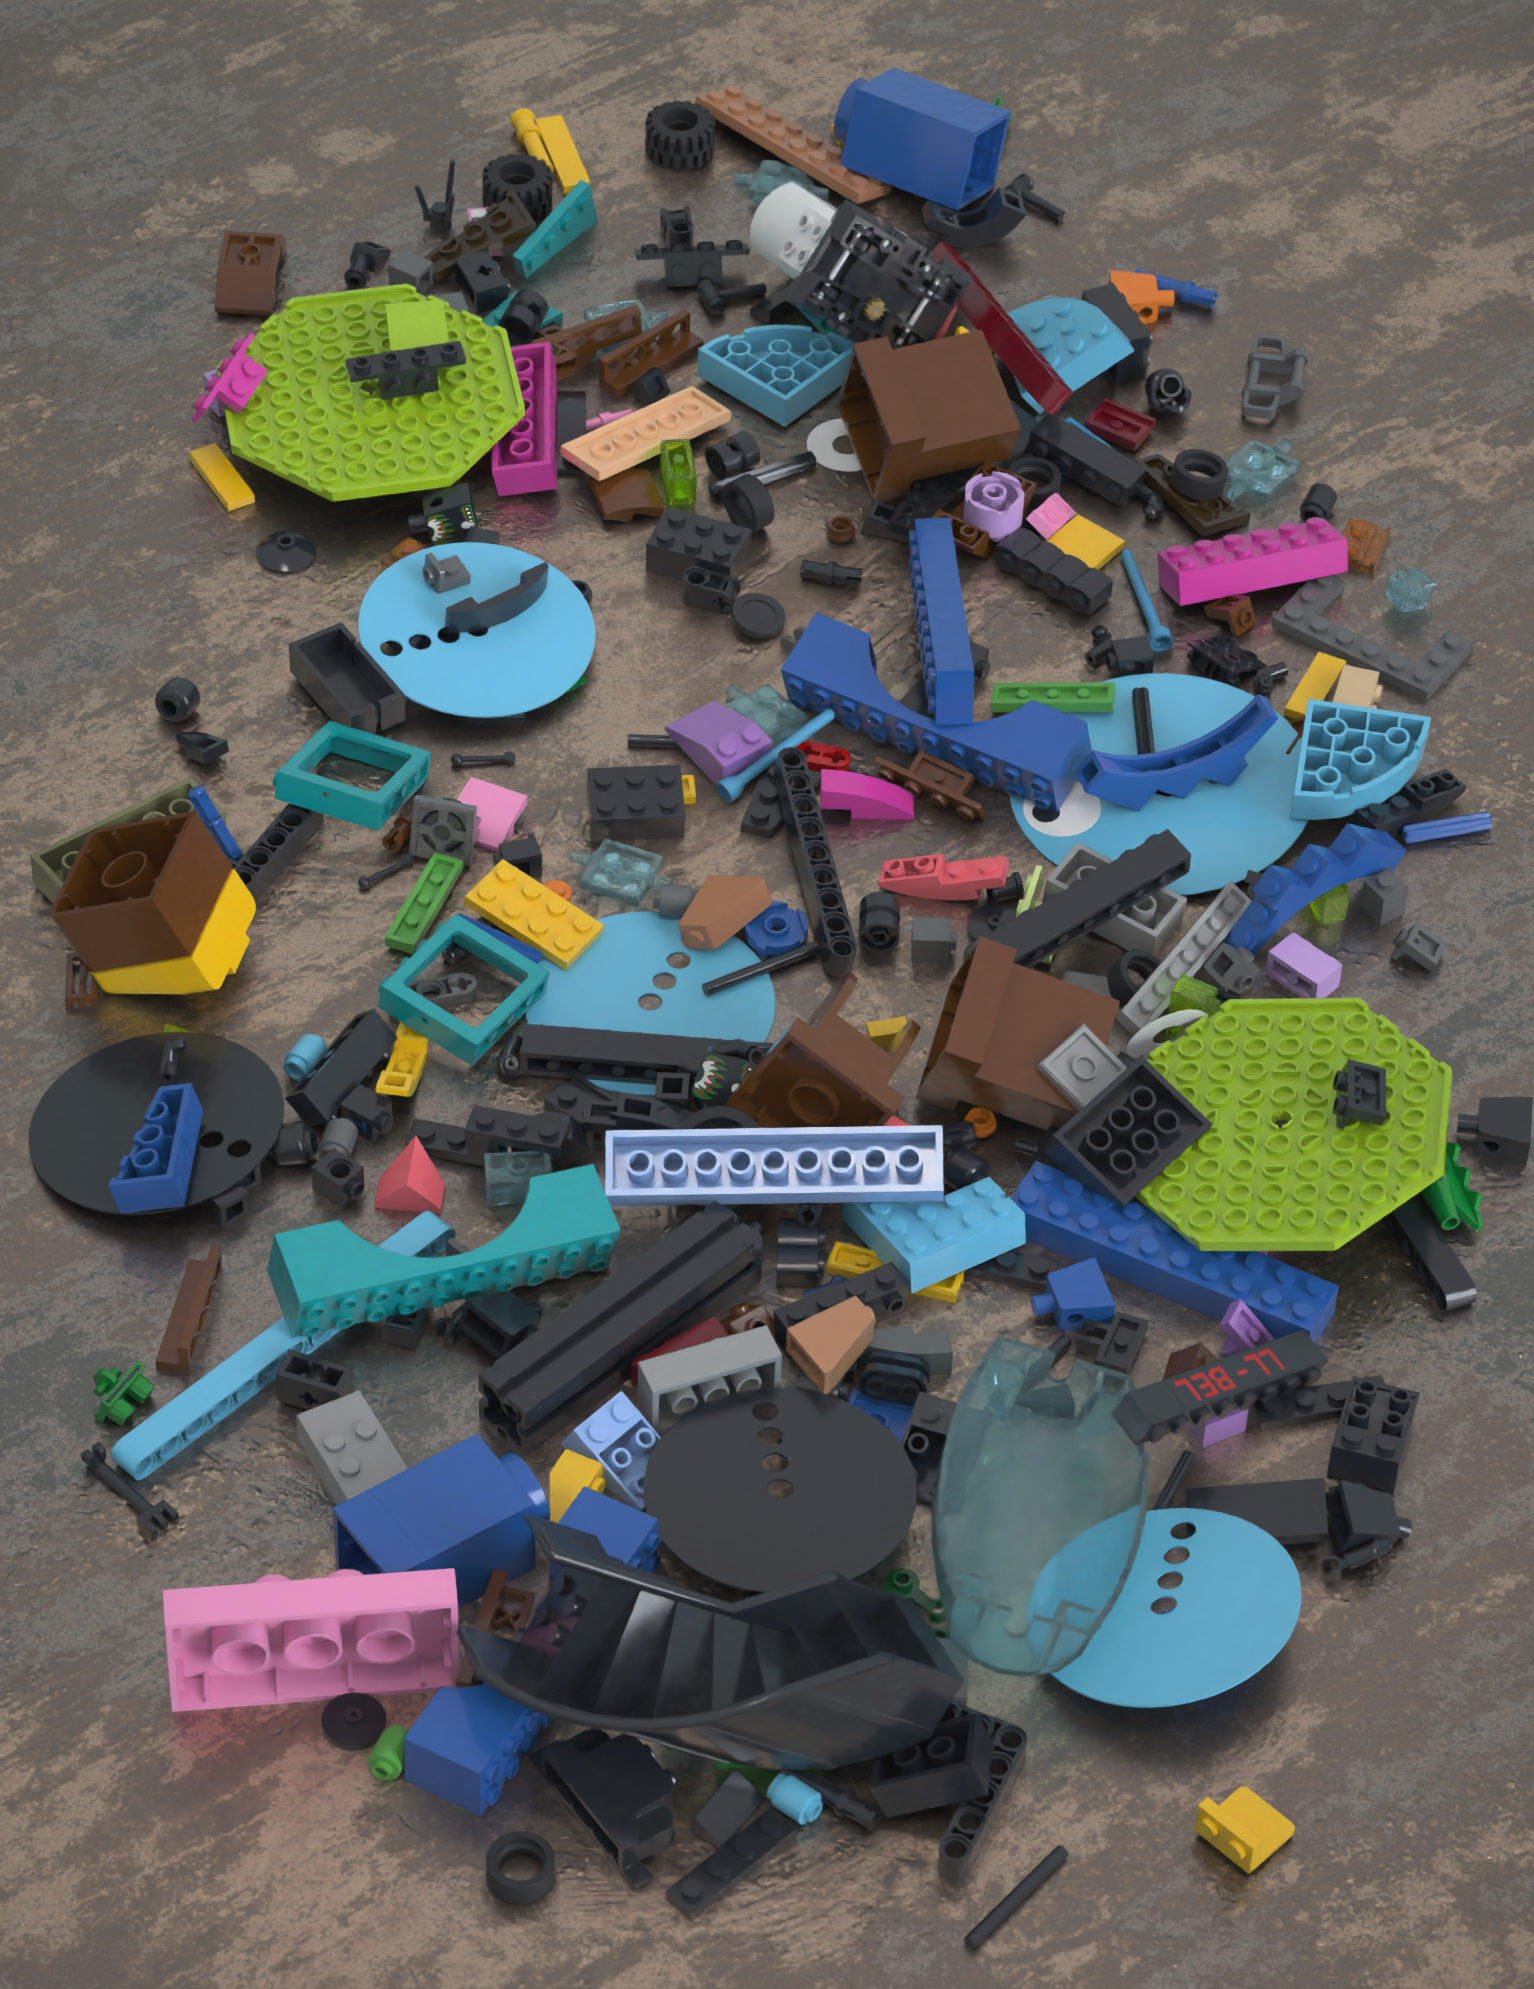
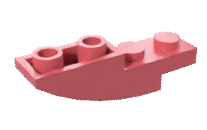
M943 854L885 860L878 883L881 888L926 899H979L981 889L1005 887L1010 864L1006 856L946 862Z

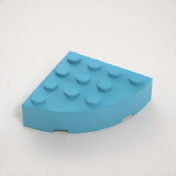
M1049 298L1032 302L1007 312L1072 391H1075L1134 351L1128 338L1098 307L1083 300ZM1015 377L1021 396L1039 414L1045 411Z
M800 325L751 327L744 329V334L732 337L726 334L698 349V376L786 427L842 385L853 345L856 342L830 331L827 335L812 332V327Z
M1308 699L1290 818L1310 820L1340 818L1354 814L1355 809L1370 807L1371 804H1380L1398 792L1413 776L1423 758L1431 717Z

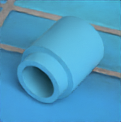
M302 1035L285 1056V1063L283 1064L285 1073L291 1079L300 1081L327 1049L325 1041L318 1035Z
M783 1773L778 1775L767 1791V1798L772 1801V1806L801 1825L807 1821H814L822 1810L821 1794L793 1775L786 1776Z

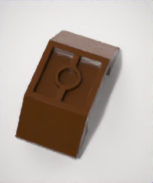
M240 231L224 232L217 266L215 312L272 316L276 298L275 276L278 260L283 261L286 238L282 234Z
M986 461L971 478L983 473L982 477L992 476V472H1003L1018 479L1021 483V489L1024 491V516L1036 489V483ZM964 500L951 514L938 510L931 517L950 518L954 545L988 559L996 550V545L1000 543L992 541L989 538V532L963 520Z

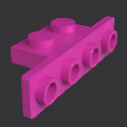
M250 332L245 340L239 338L229 352L234 356L232 359L228 356L224 359L217 369L221 373L220 377L214 375L205 387L209 392L206 396L202 393L192 408L196 410L191 418L193 422L196 423L214 397L238 414L244 408L268 371L244 354L254 339V334Z

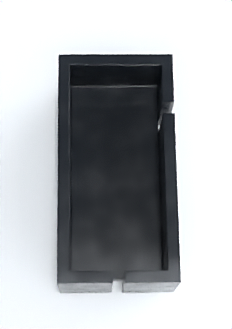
M342 622L289 644L290 672L333 722L375 734L377 727L382 731L405 721L404 693L360 642L356 643V638Z

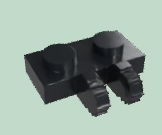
M1116 1311L1110 1325L1091 1319L1087 1320L1081 1328L1084 1334L1076 1339L1075 1345L1080 1352L1096 1356L1094 1360L1095 1369L1126 1378L1147 1332L1148 1320Z

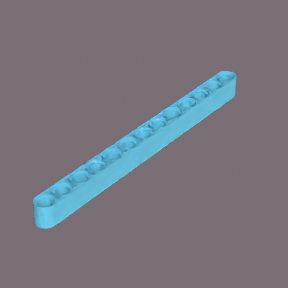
M425 1211L377 1247L401 1255L436 1258L446 1251V1241L451 1238L455 1239L456 1231L431 1211ZM281 1318L122 1437L113 1447L111 1459L135 1479L142 1480L276 1380V1372L289 1349L309 1355L340 1330L334 1328L321 1331L312 1337L299 1336L292 1338L285 1318Z

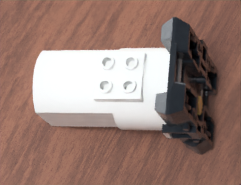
M794 182L782 185L772 191L759 205L751 223V249L794 279L786 291L784 300L814 318L829 319L827 324L832 329L856 343L888 337L891 348L897 349L932 341L970 283V273L945 258L936 262L931 259L934 255L933 251L925 248L889 224L883 230L876 217L850 201L844 200L838 208H835Z

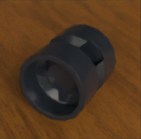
M519 290L500 318L499 326L506 329L510 341L520 344L528 343L548 314V303L543 296L533 290Z
M740 431L726 438L725 441L722 440L707 447L705 450V460L712 475L720 481L757 466L760 462V452L753 437L746 431Z
M874 892L863 897L859 910V942L861 946L872 952L892 950L899 943L900 903L898 899L886 892Z

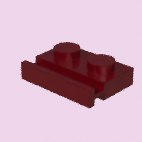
M1105 398L1103 404L1099 405L1085 420L1084 427L1099 437L1135 451L1149 436L1150 430L1155 429L1156 419Z

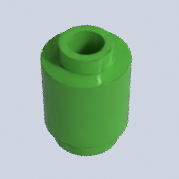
M391 1725L381 1733L367 1758V1764L372 1774L382 1780L396 1779L405 1767L404 1737L409 1732L407 1728L400 1725Z

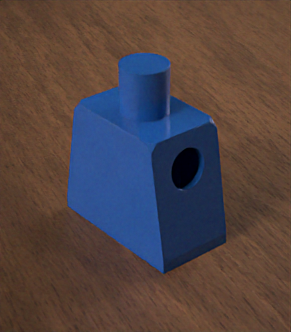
M1090 1258L1049 1273L1046 1276L1045 1294L1030 1298L1034 1316L1052 1313L1058 1329L1062 1331L1082 1330L1083 1324L1090 1319L1110 1325L1115 1313V1303L1096 1258Z

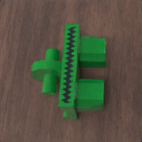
M137 1361L120 1381L118 1378L122 1373L116 1367L111 1371L99 1369L95 1373L93 1380L97 1387L93 1390L94 1394L99 1398L104 1393L107 1396L101 1401V1408L95 1413L94 1418L102 1423L108 1417L121 1426L125 1425L136 1409L124 1399L127 1394L142 1405L155 1388L142 1375L145 1369L143 1364Z

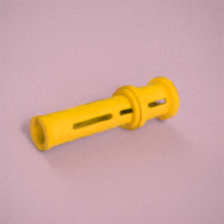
M526 108L516 110L510 117V124L517 130L518 142L525 145L529 156L532 155L537 157V160H543L546 166L550 167L553 174L554 167L540 140L541 130L534 123L533 112Z

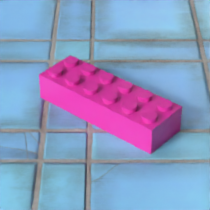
M543 342L513 346L510 348L525 406V416L492 447V473L498 496L557 489V374L551 343Z
M1319 517L1310 518L1307 522L1299 524L1284 523L1279 525V528L1270 530L1255 529L1250 534L1245 535L1229 534L1224 536L1223 539L1215 541L1200 540L1195 545L1186 547L1179 545L1171 546L1166 551L1157 552L1159 586L1180 606L1348 572L1347 538L1325 519Z

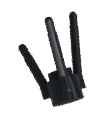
M451 160L449 165L445 202H436L428 209L420 186H415V191L423 211V220L430 221V227L438 232L447 231L452 226V212L455 202V194L452 193L455 160Z

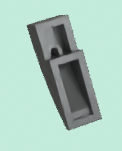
M912 1325L874 1330L873 1341L859 1356V1365L862 1366L865 1355L875 1349L916 1355L928 1362L931 1371L930 1376L952 1374L953 1350L948 1332L914 1336Z

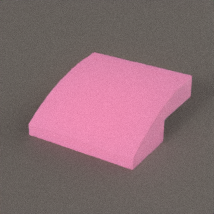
M470 777L457 799L464 804L477 806V816L481 817V822L477 828L480 829V834L475 845L498 853L499 844L507 843L514 834V823L527 806V795Z

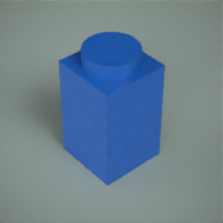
M895 67L870 81L858 78L845 91L835 116V139L845 144L840 165L958 211L994 189L1011 111Z
M475 1434L333 1507L336 1571L351 1569L359 1571L364 1575L454 1568L458 1609L485 1595L493 1569L506 1571L507 1583L535 1569V1537L524 1517L526 1514H531L550 1521V1512L545 1494L536 1476L521 1457L513 1452H508L497 1458L480 1436Z

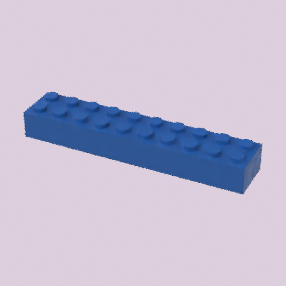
M950 518L914 519V530H909L911 556L908 557V570L913 604H915V620L917 619V635H919L924 681H926L928 713H934L936 725L973 724L974 668Z
M1038 1161L1034 1162L1010 1198L1025 1213L1027 1241L1078 1262L1096 1258L1102 1272L1219 1321H1222L1231 1302L1241 1299L1274 1339L1304 1329L1314 1343H1316L1335 1312L1338 1285L1256 1251H1200L1147 1206L1131 1200L1124 1207H1121L1067 1173Z

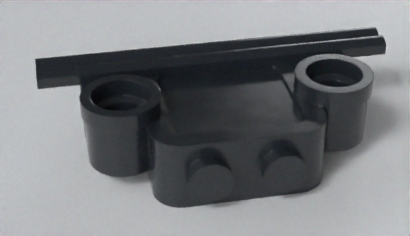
M590 1728L566 1741H554L530 1754L529 1759L634 1889H639L643 1884L651 1882L653 1875L641 1860L648 1856L666 1854L674 1845L673 1789L677 1787L673 1774L667 1768L663 1769L659 1765L651 1747L648 1744H642L638 1738L630 1735L620 1734L611 1739L605 1731Z

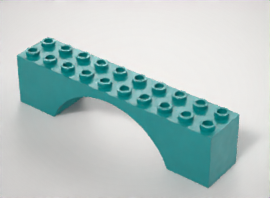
M594 1164L531 1177L521 1212L514 1222L497 1238L472 1251L436 1258L401 1255L367 1242L349 1230L340 1220L274 1234L267 1273L291 1337H312L321 1331L334 1328L342 1330L353 1324L365 1321L377 1322L394 1314L408 1315L422 1308L431 1306L434 1308L443 1307L449 1302L466 1300L475 1293L488 1294L509 1291L512 1288L523 1285L536 1286L545 1280L554 1278L566 1279L580 1272L603 1270L610 1266L621 1230L605 1195Z

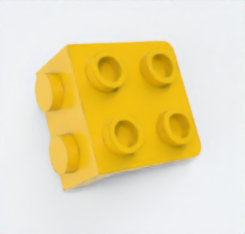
M1240 1787L1220 1805L1216 1804L1209 1797L1198 1804L1194 1830L1250 1874L1293 1836L1295 1826L1249 1788Z

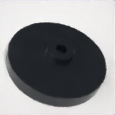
M747 593L735 600L731 610V619L742 633L750 637L765 639L774 637L782 630L785 622V612L782 606L772 597L761 593Z
M989 904L975 909L967 921V934L973 942L978 940L980 936L987 937L998 926L1007 925L1017 919V911L1000 904Z
M346 1693L334 1698L327 1704L322 1713L321 1723L323 1734L332 1745L343 1750L359 1751L376 1744L381 1733L386 1730L387 1720L384 1707L374 1697L363 1693Z

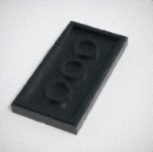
M1324 1478L1185 1488L1186 1508L1211 1510L1241 1518L1263 1529L1280 1544L1329 1541ZM1187 1523V1535L1189 1538L1194 1535L1196 1528L1194 1525Z

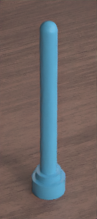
M1124 549L1121 552V558L1150 628L1147 639L1153 651L1165 652L1172 647L1174 639L1170 630L1161 625L1131 550Z
M832 709L824 710L740 774L722 778L715 784L719 796L727 803H732L739 798L741 791L744 790L743 786L774 764L781 749L797 747L832 721L835 717L834 711Z

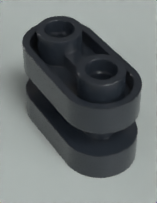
M875 1349L868 1352L863 1359L859 1388L865 1396L871 1399L915 1405L919 1391L927 1393L931 1372L930 1366L920 1356Z

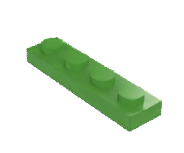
M1115 682L994 683L991 710L992 712L1011 713L1029 701L1034 700L1068 713L1113 712L1116 684Z
M433 853L385 935V946L411 954L416 952L417 947L424 939L461 875L463 860Z

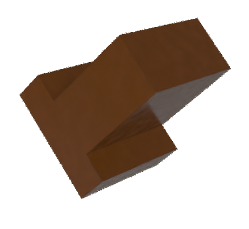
M982 329L897 349L891 348L888 337L853 345L837 406L873 500L883 502L904 497L909 491L912 481L980 466L986 461L993 463L1011 458L1021 428Z
M980 936L949 985L915 1098L951 1111L958 1101L962 1100L1044 1130H1048L1049 1126L1061 1128L1079 1110L1037 1067L1083 1024L1107 1047L1120 1001L1015 964L1013 961L1017 949Z

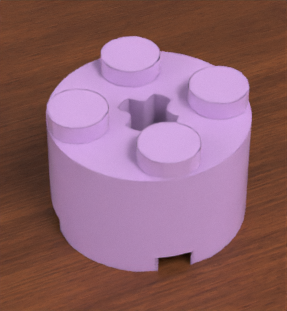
M992 472V476L982 477L983 473L972 477L966 484L963 520L989 532V538L992 541L1001 542L1020 528L1022 524L1024 491L1021 489L1019 480L1009 474Z

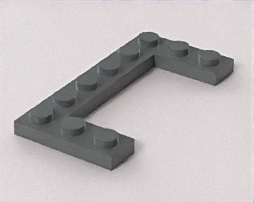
M1335 575L1308 580L1272 618V627L1334 657L1345 660L1355 667L1380 672L1379 679L1425 701L1434 694L1470 655L1474 646V642L1448 630L1421 660L1416 663L1319 616L1344 590L1345 580Z

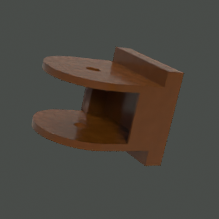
M849 972L830 991L806 1023L799 1017L794 1020L738 1085L725 1106L736 1108L748 1114L761 1128L884 1126L895 1114L904 1099L901 1094L888 1085V1082L917 1037L921 1026L914 1020L909 1021L884 1050L837 1015L858 980L856 976Z

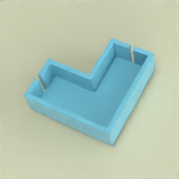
M990 1177L945 1195L944 1201L841 1203L842 1219L877 1254V1257L884 1264L892 1262L909 1284L908 1290L911 1293L1026 1244L1025 1213L1010 1197L1005 1198V1192Z

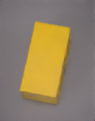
M906 1017L866 1022L865 1036L884 1049L907 1024Z

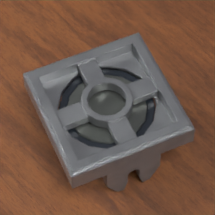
M416 795L413 799L409 855L430 859L435 852L463 860V866L470 867L473 862L474 846L480 834V829L477 828L481 822V817L477 816V806L464 804L453 798L438 799Z

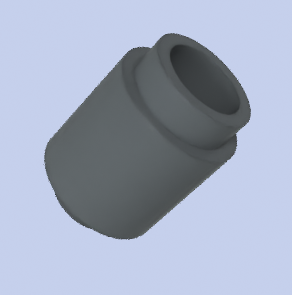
M661 883L660 890L654 889L653 908L659 909V915L682 917L699 890L691 889V886Z
M334 1118L328 1121L318 1148L319 1158L321 1159L333 1148L350 1158L359 1134L357 1127L346 1118Z

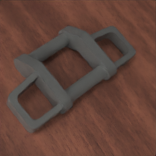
M1255 334L1252 351L1247 359V366L1249 367L1247 383L1242 389V415L1273 419L1279 406L1286 405L1300 398L1304 390L1302 378L1304 366L1308 363V352L1303 349H1295L1287 353L1285 337ZM1260 346L1277 348L1280 350V355L1257 352V348ZM1260 371L1278 374L1291 373V380L1281 385V387L1258 384ZM1249 402L1260 403V404H1268V405H1271V406H1270V407L1254 406V405H1250Z

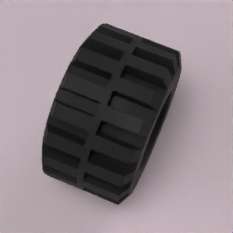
M674 100V102H664L661 106L657 105L653 108V111H649L645 124V150L647 156L650 159H654V163L657 165L662 164L663 167L668 169L680 170L685 168L687 170L692 169L694 166L699 167L703 165V162L709 161L710 156H713L715 122L713 114H710L707 108H702V105L698 103L693 104L691 101L681 102L680 100Z
M508 154V156L497 157V160H491L488 166H485L483 169V207H489L493 203L500 204L507 198L505 194L513 188L533 220H539L542 218V215H546L549 212V208L552 207V173L550 167L546 166L543 160H537V157L532 155Z

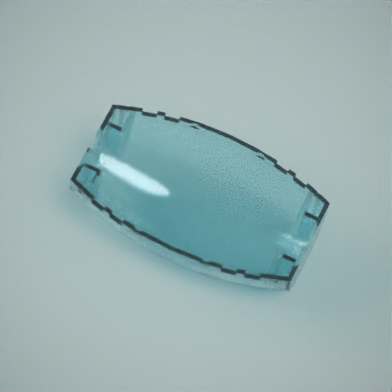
M999 1336L985 1353L975 1372L969 1378L957 1403L943 1442L935 1474L931 1506L932 1549L941 1609L950 1640L972 1662L999 1674L1028 1677L1059 1672L1079 1658L1101 1629L1118 1600L1131 1572L1140 1545L1147 1511L1149 1463L1144 1443L1135 1446L1111 1415L1125 1395L1130 1391L1136 1390L1132 1376L1076 1359L1070 1374L1066 1378L1057 1379L1048 1373L1055 1358V1352Z

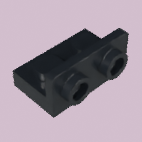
M1348 1059L1342 1071L1338 1070L1333 1080V1090H1336V1098L1333 1104V1114H1336V1127L1344 1129L1349 1118L1382 1126L1386 1119V1069Z

